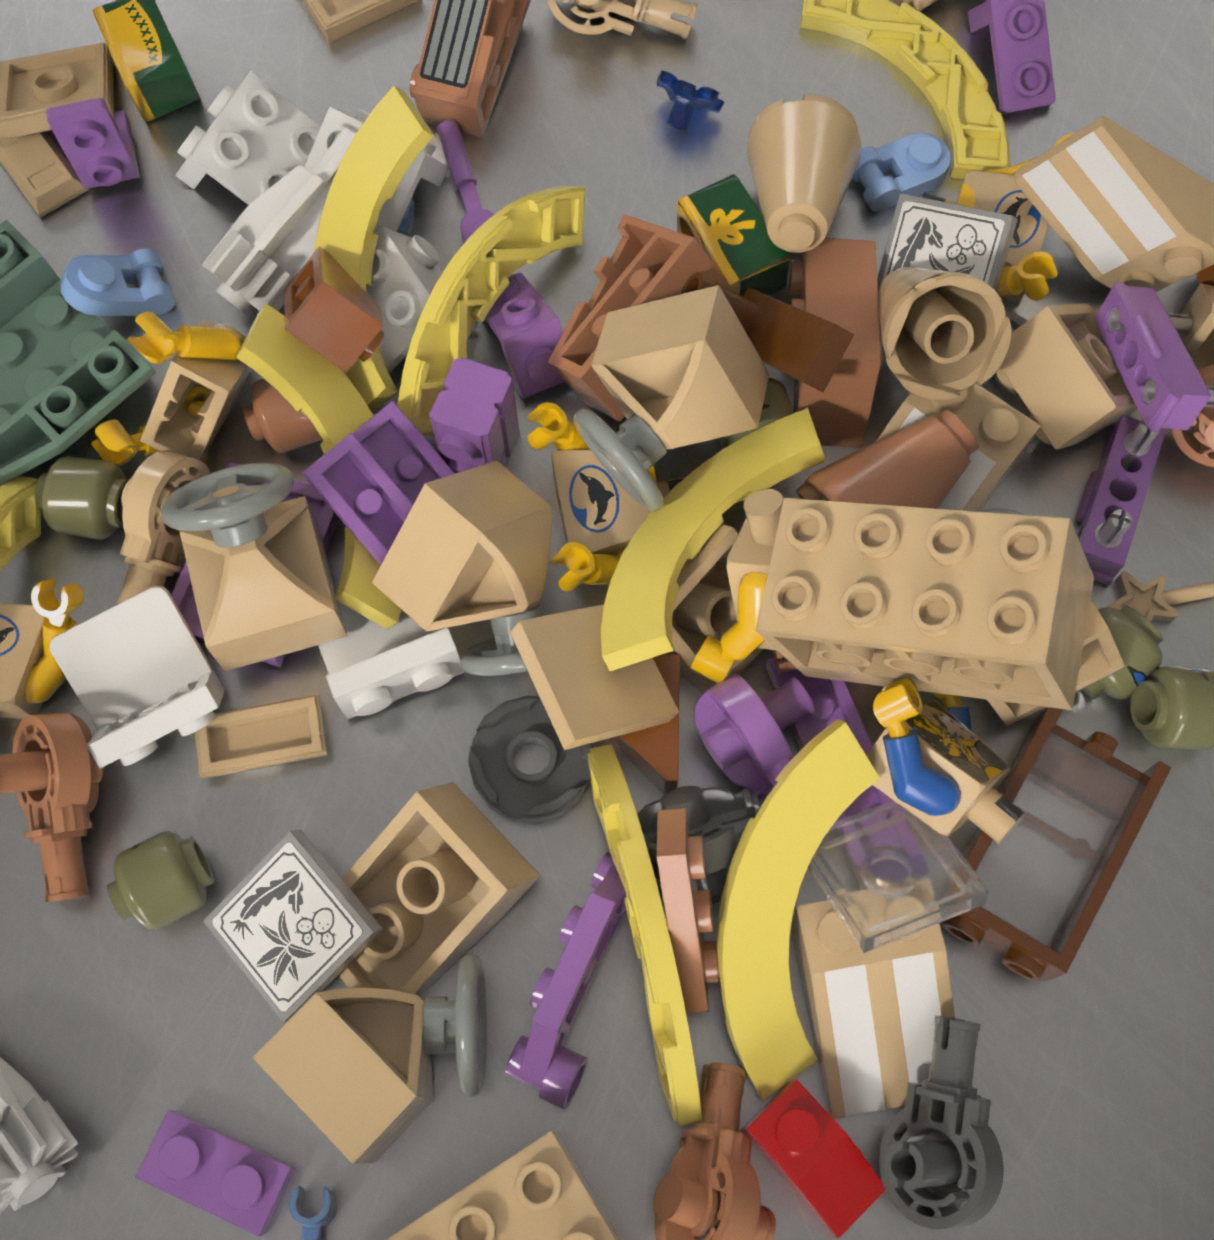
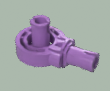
M733 673L725 678L724 681L706 690L698 698L694 707V722L707 751L724 774L733 783L749 788L752 794L757 793L759 799H762L769 795L778 783L775 779L793 759L792 752L781 731L805 715L815 712V706L805 688L795 677H791L782 686L759 698L740 675ZM834 824L827 832L823 840L830 836L837 829Z

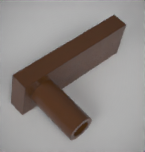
M699 272L689 277L682 288L681 294L719 285L763 363L824 392L854 336L853 333L835 323L749 287L744 296H741Z

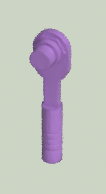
M446 120L438 125L437 131L457 191H460L467 213L460 225L461 235L465 243L494 214L482 209L475 187L477 181L458 122Z

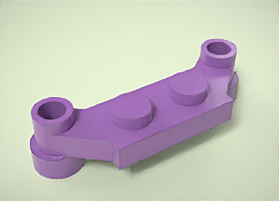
M606 852L603 855L594 873L591 887L595 889L594 893H590L584 908L575 905L566 918L559 938V942L566 945L555 971L547 967L536 983L530 1000V1006L537 1009L532 1019L534 1023L529 1038L524 1035L520 1037L509 1057L505 1071L506 1074L539 1089V1098L564 1110L569 1106L579 1087L588 1061L587 1057L564 1047V1043L619 920L626 910L624 904L626 892L610 852ZM656 878L660 898L662 900L663 894L660 879Z

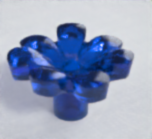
M663 70L658 75L656 86L664 88L669 99L674 103L667 120V124L672 127L687 131L694 111L707 109L719 113L725 103L718 98L720 93L713 88L700 87L696 90L697 87L695 85L678 80L675 75Z

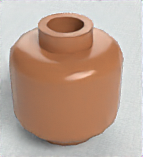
M262 378L253 383L250 395L252 404L243 407V413L249 431L256 441L265 438L275 451L286 453L322 440L308 416L300 411L297 412L268 381Z

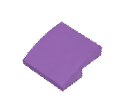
M392 400L353 433H350L302 473V476L381 565L424 484L455 473Z

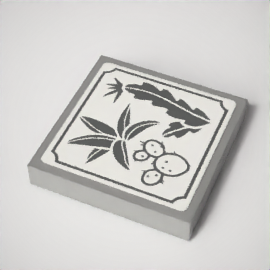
M900 193L877 277L878 289L885 277L894 270L902 267H918L969 274L985 281L997 292L1018 219L1012 215Z
M302 830L289 831L203 920L208 929L283 1023L287 1022L316 992L323 991L383 930Z

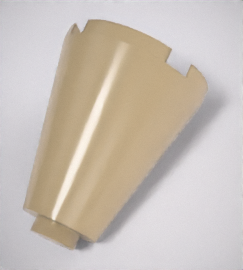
M803 94V100L784 103L783 98L772 102L759 113L749 131L747 157L767 232L771 241L777 247L788 252H807L822 243L860 162L862 147L856 121L843 105L831 98L817 94Z
M902 267L885 277L878 289L879 321L883 351L891 373L905 389L922 398L949 400L961 396L958 392L969 388L975 383L981 386L997 372L1007 355L1012 330L1010 319L1006 316L1002 299L996 290L985 281L969 274L918 267Z

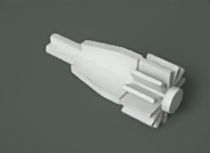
M345 127L310 172L299 164L250 203L203 262L202 266L222 281L216 292L241 312L245 313L251 305L260 312L266 303L278 312L284 307L285 289L314 253L319 221L328 191L340 162L356 135L355 131Z
M0 1057L1 1214L9 1204L16 1211L22 1205L37 1200L49 1191L55 1184L57 1177H62L67 1172L62 1164L77 1157L78 1153L74 1147L78 1142L49 1101L46 1100L44 1102L34 1087Z

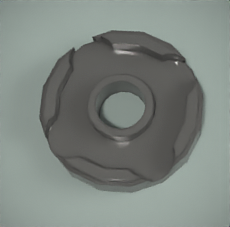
M528 695L505 701L485 715L476 729L477 733L472 740V746L470 745L468 763L474 787L490 809L511 821L537 824L560 818L580 803L591 784L588 753H590V748H594L593 743L564 750L540 697ZM539 744L546 748L550 753L548 766L537 774H525L519 771L514 765V759L518 750L523 746Z

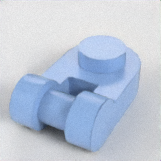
M912 134L876 149L873 146L862 147L860 162L852 179L863 184L865 188L863 197L869 208L873 212H880L896 206L900 193L918 197L923 195L924 192L928 193L939 187L946 178L951 154L948 146L940 138L932 134ZM890 171L894 179L890 176H884L883 173Z
M139 249L129 255L76 256L69 261L60 282L61 293L66 302L74 309L88 315L138 316L147 311L161 315L167 313L175 306V298L170 285L161 279L164 268L160 256L153 249ZM126 284H139L140 288H127Z

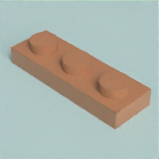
M686 808L658 810L657 863L667 926L680 980L686 1013L709 1012L708 983L720 982V977L718 975L716 941H705L704 932H713L710 889L697 890L696 879H706L703 837H690Z

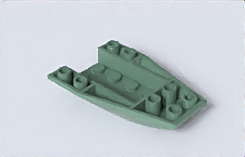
M7 219L0 224V486L65 451L156 373L153 367L115 329L111 331L97 316L84 314L66 302L61 293V279L45 258Z

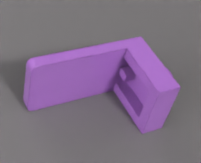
M986 0V2L969 10L970 33L990 30L1000 112L1007 114L1053 104L1056 96L1045 1Z
M102 98L61 105L46 110L48 124L85 189L98 186H112L121 181L140 178L131 124L124 110L114 112L113 118L105 100Z
M516 273L508 278L509 285L496 300L485 321L499 338L515 389L524 399L564 382L561 376L548 364V360L563 331L555 312L522 273Z

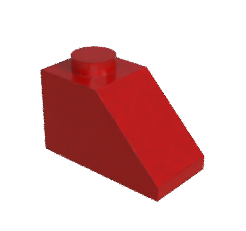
M797 1079L788 1082L740 1129L741 1133L751 1137L752 1145L837 1239L885 1191L881 1179L849 1135Z

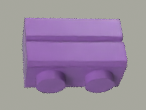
M463 357L461 359H454L444 381L445 391L439 392L429 414L439 455L455 474L496 460L506 468V457L511 456L520 435L515 395L513 394V379L509 376L508 372Z

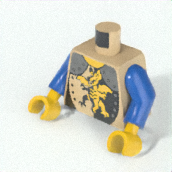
M903 678L886 685L878 693L873 703L874 715L886 729L866 755L880 777L873 786L939 834L949 836L968 821H971L998 844H1001L1022 820L1025 812L996 790L1011 769L1007 762L972 732L969 706L962 707L960 696L934 693V695L942 700L943 706L936 700L923 705L920 694L910 678Z

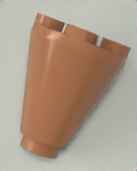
M945 410L937 418L929 415L815 471L796 490V493L800 499L937 509L970 464L969 456L979 448V445L966 425L955 414Z

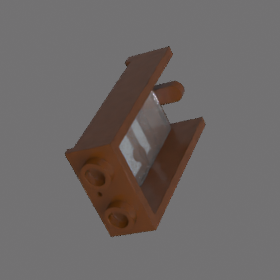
M1046 707L1035 719L1028 736L1010 767V772L998 789V792L1025 812L1024 817L1001 844H998L977 827L939 899L935 902L937 915L945 919L942 925L945 930L971 945L979 946L980 942L983 941L1005 955L1002 962L1010 970L1035 982H1039L1041 977L1051 980L1067 973L1172 768L1158 761L1142 773L1113 756L1118 742L1112 736L1096 731L1086 740H1083L1057 725L1056 722L1063 709Z

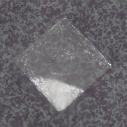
M894 800L836 821L823 838L808 866L809 871L864 953L985 905L989 890L948 836L939 834Z

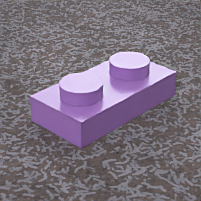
M168 1110L135 1178L257 1236H262L268 1230L296 1167L184 1114Z

